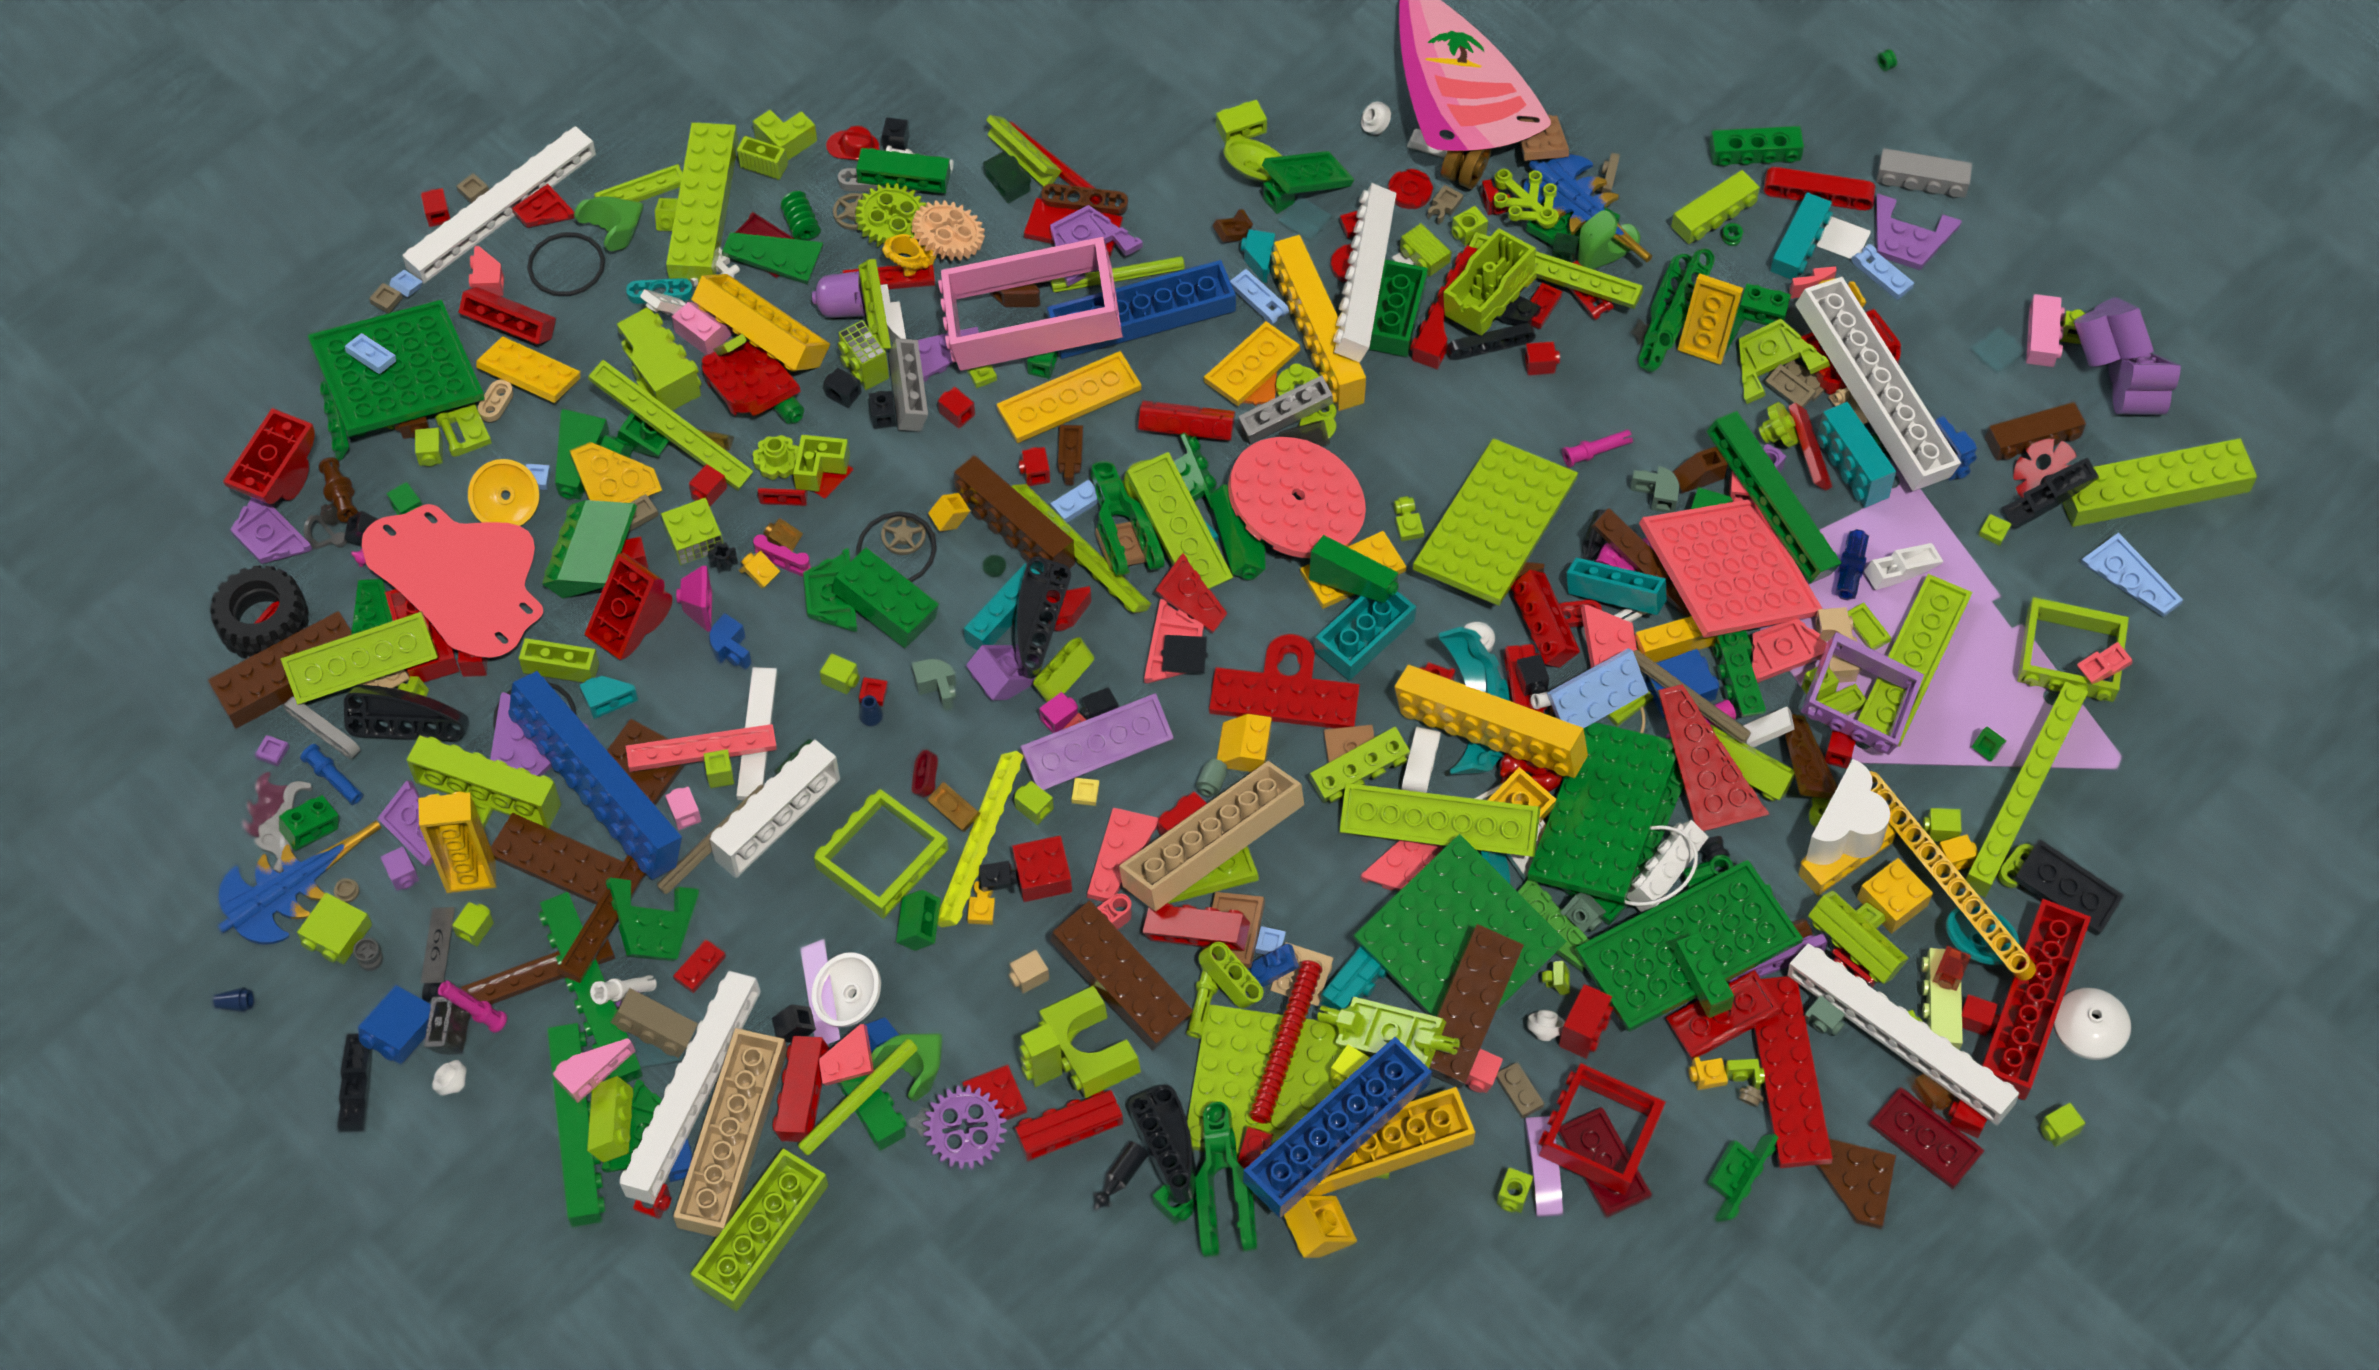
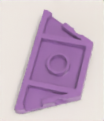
M255 498L250 499L247 507L243 506L239 519L234 522L231 528L232 535L261 564L312 550L311 544L271 504Z

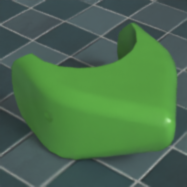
M602 196L581 201L575 209L574 217L579 223L599 225L601 228L609 231L605 237L604 246L609 251L626 248L630 244L644 206L640 202Z
M1602 210L1581 227L1578 262L1581 266L1596 269L1622 258L1631 251V249L1612 238L1617 230V220L1611 212ZM1631 224L1621 225L1639 244L1641 236L1638 229Z
M901 1034L894 1036L873 1051L871 1054L873 1067L876 1069L906 1039L912 1040L918 1049L899 1069L903 1068L905 1072H909L910 1076L914 1078L915 1083L909 1091L908 1098L916 1102L925 1096L935 1083L941 1065L942 1034Z

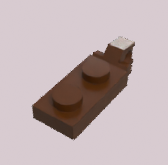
M1060 425L1058 468L1059 473H1064L1065 485H1074V473H1080V468H1082L1083 425Z

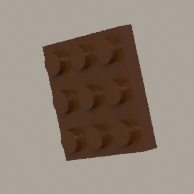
M630 719L607 751L650 801L656 805L686 764L629 772L626 752L627 745L668 740V738Z

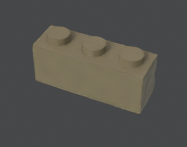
M631 988L628 989L610 1022L621 1031L629 1032L639 1037L642 1042L652 1044L662 1049L665 1054L677 1058L686 1049L698 1024Z

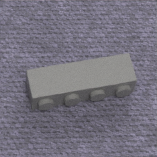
M1883 148L1876 183L1965 198L1970 184L1972 163Z
M896 338L889 353L898 429L921 431L928 417L918 340Z
M1319 376L1238 416L1239 423L1251 444L1333 404V395L1323 376Z

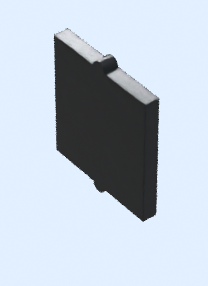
M1165 635L1164 650L1161 651L1163 656L1162 672L1205 674V662L1208 658V653L1206 652L1207 637Z

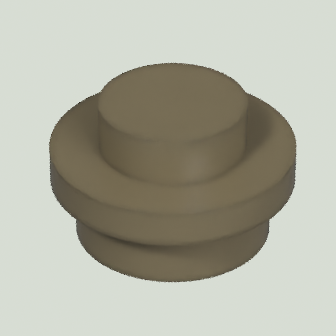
M341 879L334 887V895L346 903L352 902L359 895V886L352 879Z
M1747 1085L1746 1089L1740 1088L1739 1090L1740 1096L1738 1099L1745 1104L1758 1107L1759 1103H1762L1764 1100L1760 1096L1761 1091Z

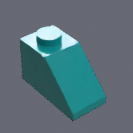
M1249 229L1247 238H1243L1241 244V251L1245 252L1244 261L1263 283H1267L1272 263L1271 252H1274L1275 233Z
M599 676L597 678H590L579 685L593 719L639 701L634 685L609 677Z

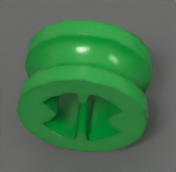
M1887 49L1884 53L1880 52L1877 54L1878 65L1883 71H1888L1890 68L1897 66V58L1892 50Z
M1729 223L1725 225L1722 233V240L1725 244L1736 246L1742 241L1743 229L1739 224Z

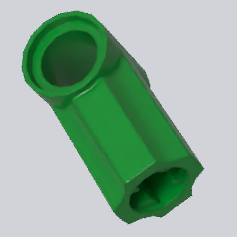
M1717 855L1711 861L1697 865L1693 877L1685 886L1686 889L1689 890L1720 874L1715 870L1716 867H1723L1726 870L1732 868L1733 863L1731 859L1725 855ZM1692 867L1684 869L1681 873L1683 882L1689 876Z

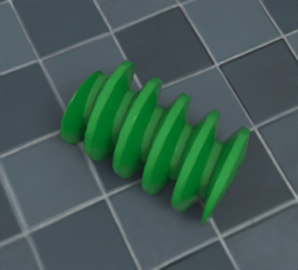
M793 191L785 195L780 205L794 239L810 241L820 234L821 229L818 226V221L815 219V214L812 212V207L809 205L806 194L802 191Z

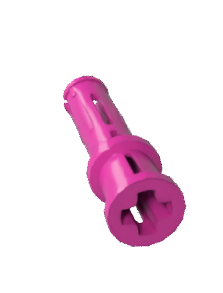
M1626 429L1590 443L1584 440L1580 442V445L1571 448L1563 447L1562 456L1564 462L1569 468L1573 467L1574 463L1583 460L1588 462L1593 459L1594 455L1631 444L1633 442L1632 437L1623 438L1632 434Z
M448 980L440 985L438 989L440 996L472 1015L475 1022L488 1026L489 1031L497 1033L505 1026L507 1021L506 1013L496 1011L489 1002L478 1001Z

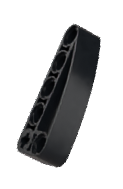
M1033 557L1027 563L1016 610V655L1020 673L1026 678H1035L1041 671L1071 579V570L1068 566L1042 557ZM1039 568L1042 571V573L1035 574L1031 571V569ZM1058 576L1062 577L1061 581L1057 580ZM1047 597H1055L1058 602L1051 603L1047 600ZM1047 618L1051 623L1043 624L1039 619ZM1040 639L1044 645L1037 646L1032 641ZM1033 661L1037 664V666L1031 668L1028 667L1025 664V662Z
M356 685L352 687L344 698L345 729L352 736L418 739L419 736H423L426 738L434 737L438 740L454 741L460 739L469 727V719L464 713L435 699L413 692L382 686ZM353 695L359 696L362 702L355 701ZM378 720H384L388 726L380 725ZM405 720L410 722L412 727H406L403 724V721ZM427 722L434 723L436 729L430 728ZM451 723H457L461 729H454Z
M1159 1085L1135 1095L1130 1099L1128 1105L1133 1124L1170 1197L1174 1202L1184 1204L1191 1201L1195 1191L1196 1164L1187 1119L1175 1089L1170 1085Z

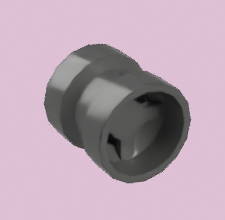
M363 938L354 945L353 953L360 968L365 971H374L382 965L383 955L375 940Z

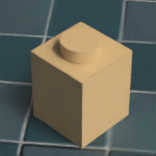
M1037 950L1009 963V980L1014 988L1019 987L1023 994L1049 980V970Z

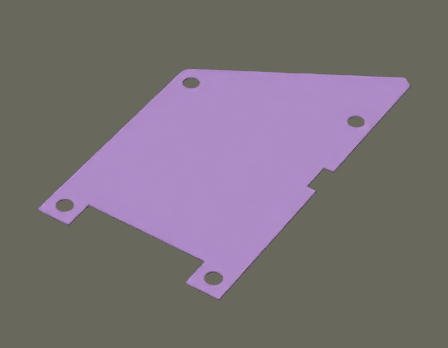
M1891 459L1889 462L1896 470L1895 475L1899 478L1900 484L1896 488L1891 489L1888 499L1863 508L1819 530L1842 562L1831 575L1811 584L1801 571L1823 609L1847 607V611L1864 602L1892 637L1891 642L1875 650L1888 657L1927 574L1973 593L1901 746H1897L1887 755L1876 751L1873 747L1862 749L1855 744L1852 759L1867 764L2023 767L2053 707L2043 698L2044 692L2049 690V688L2030 686V684L2017 682L2025 627L2023 624L2014 628L2010 627L1992 603V601L2000 598L2001 595L1922 490L1912 491L1899 468ZM1928 543L1934 545L1943 560L1941 565L1919 576L1878 590L1874 589L1864 572L1874 559L1889 557L1895 550ZM1816 617L1800 619L1808 628L1816 631ZM1774 625L1763 626L1758 628L1760 630H1763ZM1851 630L1853 637L1857 638V642L1864 645L1855 631ZM2034 640L2031 665L2057 670ZM1821 659L1790 670V673L1800 687L1802 686L1805 673L1818 667ZM1862 669L1858 673L1856 682L1838 683L1836 692L1856 683L1864 697L1868 699L1878 676ZM2082 705L2051 768L2117 770L2122 756L2088 710ZM1862 709L1847 716L1858 720ZM1987 726L2007 741L1992 762L1972 748L1982 730Z

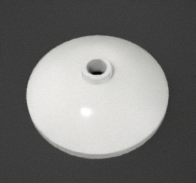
M844 953L829 960L817 974L812 987V1004L819 1018L835 1027H849L865 1019L875 1007L881 991V978L876 965L870 959L858 953ZM829 974L837 1020L832 1019L825 1012L822 1005V989Z
M2080 988L2066 994L2062 999L2053 1025L2059 1041L2065 1048L2079 1057L2091 1060H2101L2116 1055L2126 1045L2131 1032L2130 1017L2123 1004L2110 993L2096 988ZM2092 1014H2097L2100 1019H2095Z

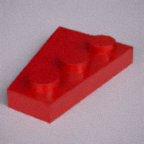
M1182 553L1158 585L1155 593L1178 610L1180 609L1186 613L1191 619L1202 623L1204 628L1213 634L1226 617L1227 612L1212 591L1201 580V576L1193 569L1184 553Z

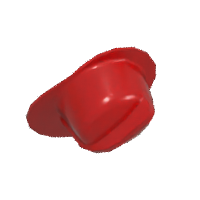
M852 126L847 130L836 132L826 142L828 153L840 159L858 160L861 148L879 150L877 139L863 126Z

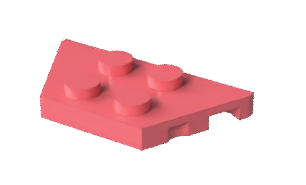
M1160 599L1144 683H1152L1186 674L1162 672L1163 656L1161 651L1164 650L1165 635L1203 636L1204 625L1189 618L1180 609L1176 611L1167 605V601L1164 599Z
M1589 605L1581 607L1591 668L1628 648L1633 651L1637 650L1633 623Z
M1799 619L1779 623L1753 633L1752 668L1757 683L1821 659L1827 642L1820 638L1821 634L1808 628Z
M1399 840L1363 872L1360 879L1366 883L1371 881L1381 884L1382 888L1391 891H1400L1443 849L1441 845Z

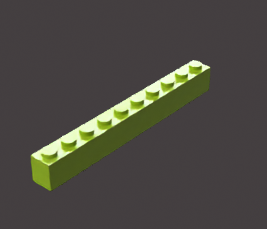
M2065 682L1968 873L1966 881L1977 894L1986 898L2084 703L2088 691Z

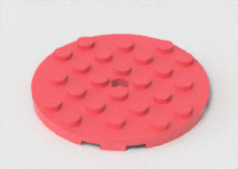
M1274 437L1258 441L1240 454L1230 472L1228 493L1236 516L1241 517L1246 524L1245 528L1259 541L1261 539L1273 545L1272 549L1300 558H1311V550L1323 535L1348 546L1353 542L1363 525L1366 512L1365 498L1357 478L1336 455L1308 440L1292 437ZM1297 492L1296 494L1303 500H1297L1292 494Z

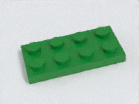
M1329 151L1265 158L1262 163L1269 176L1287 194L1350 187L1355 180Z

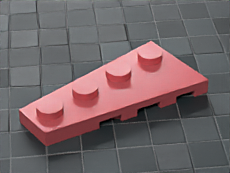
M1118 808L1112 809L1087 892V898L1105 902L1118 894L1123 886L1119 866L1148 845L1152 834L1158 829L1159 818Z

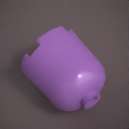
M859 271L826 275L819 279L816 291H812V301L814 305L818 306L823 316L828 318L865 316L866 310Z

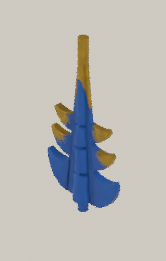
M1569 154V157L1553 158L1547 163H1538L1536 160H1532L1529 163L1531 169L1542 173L1538 202L1540 204L1545 202L1543 187L1551 183L1557 187L1553 209L1558 212L1559 219L1565 214L1573 212L1569 224L1572 235L1594 215L1605 210L1604 208L1619 199V195L1616 193H1601L1594 197L1591 196L1595 190L1607 185L1606 179L1594 176L1584 177L1579 180L1575 179L1581 172L1593 167V162L1582 156ZM1529 178L1525 181L1523 187L1528 194L1530 191ZM1617 223V230L1612 238L1631 249L1645 262H1649L1652 259V255Z
M375 820L356 834L302 862L297 860L290 846L286 844L281 855V863L284 870L281 873L274 871L270 867L266 854H263L255 868L257 885L254 887L244 882L240 876L239 867L234 866L224 876L219 886V904L227 919L218 924L217 927L222 934L233 927L244 939L260 945L275 944L289 938V933L277 926L273 915L278 912L290 919L308 918L310 912L298 904L296 895L301 893L306 898L320 901L325 893L317 887L314 880L360 842L380 830V824Z

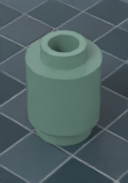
M1210 759L1208 763H1205L1196 783L1202 795L1212 797L1219 794L1227 776V765L1218 759Z

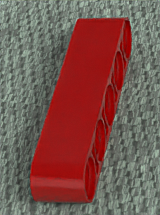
M1771 167L1766 171L1764 193L1770 197L1803 201L1806 193H1810L1831 201V206L1866 211L1870 210L1874 205L1876 187L1871 181L1780 167Z

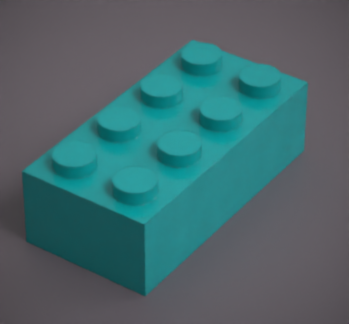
M1848 402L1823 411L1817 443L1820 448H1824L1831 464L1838 468L1842 480L1849 484L1855 499L1860 501L1864 508L1888 499L1896 470Z
M1398 591L1394 596L1390 595L1385 603L1360 596L1315 637L1314 652L1350 681L1415 621L1416 606Z

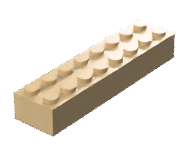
M1267 761L1122 863L1119 869L1123 887L1154 911H1157L1304 806L1301 783Z
M735 1028L673 1216L677 1228L718 1237L736 1213L787 1054L785 1039Z

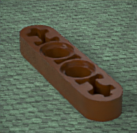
M1047 184L1041 191L1042 201L1049 207L1080 210L1089 205L1100 213L1123 214L1128 209V197L1120 191L1061 184ZM1051 192H1055L1052 199L1048 198ZM1061 193H1064V200H1061ZM1076 193L1080 196V199L1077 202H1070L1067 199L1068 196ZM1093 196H1099L1102 198V202L1094 205L1090 203V199ZM1106 198H1109L1108 206H1106ZM1120 199L1122 203L1119 206H1115L1117 200Z

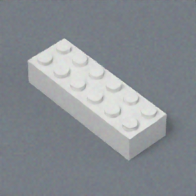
M816 740L809 745H805L796 758L788 761L782 767L779 774L767 780L762 790L749 797L744 807L733 812L727 823L714 830L710 843L715 861L733 877L738 878L840 781L836 756Z

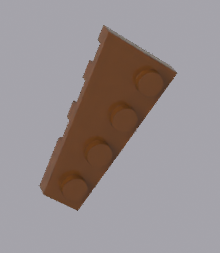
M1792 714L1795 729L1785 733L1800 795L1832 799L1838 787L1805 716Z

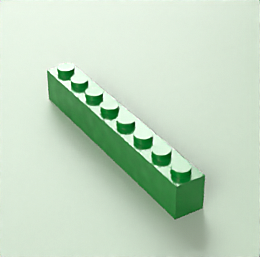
M1737 411L1716 419L1706 431L1809 583L1811 584L1831 575L1842 562L1799 502L1797 496L1790 489L1784 477L1779 473L1770 457H1768L1759 444V441L1748 428L1746 422Z
M569 892L540 902L542 911L538 912L542 926L548 925L550 930L547 938L551 948L557 947L559 955L555 956L558 965H560L583 928ZM596 958L581 983L564 978L569 992L575 991L577 996L574 1004L578 1014L584 1013L586 1022L582 1023L588 1037L593 1036L596 1044L591 1045L592 1049L628 1038L626 1032L621 1031L616 1025L610 1023L617 1010L614 1002L608 1000L604 1004H597L591 997L592 985L598 981L605 982ZM635 1053L607 1076L605 1080L618 1076L628 1083L643 1077Z
M578 1023L549 1027L547 1031L568 1220L571 1227L603 1222L602 1213L606 1212L605 1198L600 1197L599 1189L604 1188L602 1173H597V1165L601 1164V1161L587 1151L591 1108L589 1094L577 1103L557 1083L553 1076L556 1067L561 1062L568 1060L574 1055L584 1053L583 1047L588 1046L586 1032H581Z

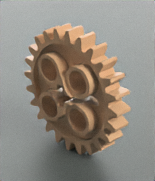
M935 200L933 205L929 202L926 203L925 207L921 205L919 211H916L911 224L913 226L911 232L915 233L914 239H920L919 246L926 245L925 251L932 250L933 256L939 253L941 254V259L949 256L951 261H953L954 256L962 261L963 256L969 259L971 254L976 255L985 237L983 235L985 229L981 228L982 222L977 221V215L971 216V210L964 211L963 205L955 207V202L948 205L945 200H943L942 204Z

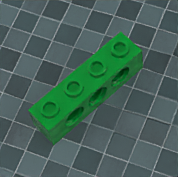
M1789 126L1712 130L1709 147L1712 165L1727 166L1732 164L1748 165L1751 163L1769 164L1773 162L1801 161L1804 143L1801 127Z

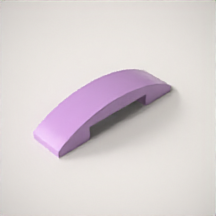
M1550 1116L1525 1118L1532 1164L1536 1217L1563 1215L1559 1165L1539 1156L1543 1147L1538 1144L1544 1130L1549 1132L1552 1127L1547 1124Z

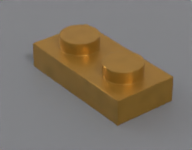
M944 781L927 799L963 832L981 814Z

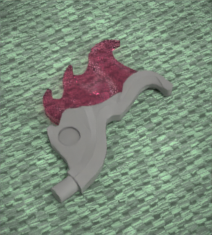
M267 772L262 774L255 784V790L259 799L257 804L252 805L250 800L247 802V809L253 818V822L248 824L246 820H243V827L249 835L259 837L255 838L254 842L261 850L276 856L277 861L272 869L281 873L283 871L281 863L282 851L286 844L290 846L292 853L293 848L279 831V816L286 810L294 808L295 796L300 790L312 791L313 788L310 783L303 781L292 782L284 786L273 785L268 781L271 774Z

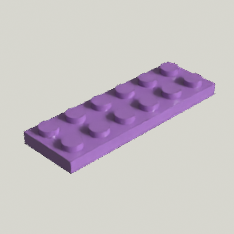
M1155 693L1020 746V750L1033 782L1041 789L1046 790L1170 741L1174 737Z

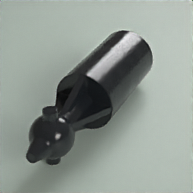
M1598 509L1593 513L1582 542L1584 556L1581 559L1593 561L1592 558L1600 552L1606 542L1591 527L1605 510Z
M1130 1141L1107 1172L1103 1192L1097 1193L1095 1191L1092 1195L1095 1197L1093 1208L1095 1211L1101 1207L1107 1206L1110 1208L1112 1203L1109 1196L1125 1189L1147 1159L1149 1154L1141 1145Z

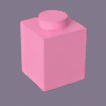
M689 786L674 789L665 795L678 831L702 822Z

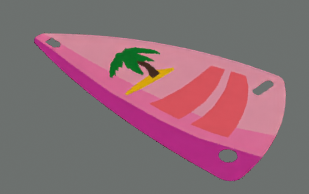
M1399 0L1400 43L1406 81L1417 121L1428 146L1436 150L1449 151L1489 149L1522 141L1550 126V118L1522 76L1504 55L1466 19L1441 0ZM1517 116L1537 117L1540 119V122L1519 121ZM1441 130H1449L1455 137L1452 140H1446L1440 136L1439 132Z

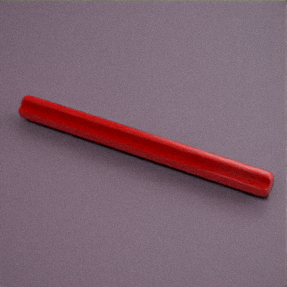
M1009 122L1062 170L1059 176L1071 186L1095 188L1015 123ZM1093 196L1090 201L1098 205L1102 202V198Z

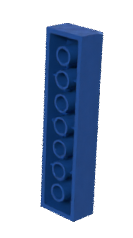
M1222 260L1115 288L1123 337L1059 350L1061 359L1235 312L1236 294ZM1103 292L1047 307V319L1105 307Z
M1394 1037L1244 1169L1243 1182L1281 1218L1430 1085L1432 1071L1401 1041Z

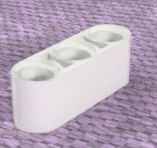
M1416 727L1404 774L1402 790L1427 793L1441 732Z

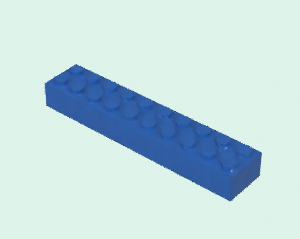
M538 671L512 683L508 710L510 719L520 726L526 738L532 740L541 755H545L551 762L553 769L559 772L567 785L576 791L582 803L589 806L594 812L596 819L602 822L609 830L610 835L620 842L626 854L633 857L638 863L640 870L646 873L651 880L676 868L682 836Z

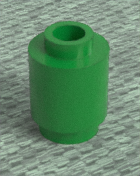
M794 396L773 406L787 424L799 422L804 414V407Z

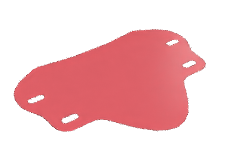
M426 504L405 514L378 519L369 525L363 533L362 549L366 565L369 569L394 586L420 612L422 611L423 615L433 624L446 643L453 649L478 657L492 658L501 656L515 648L524 631L543 614L542 605L525 587V580L532 564L535 546L529 531L521 526L501 522L458 523L453 521L438 506ZM430 512L437 518L438 522L431 523L424 514ZM389 525L396 531V535H389L383 529V526ZM526 603L533 610V613L527 614L520 608L519 604ZM501 632L508 639V643H502L496 638L495 633Z

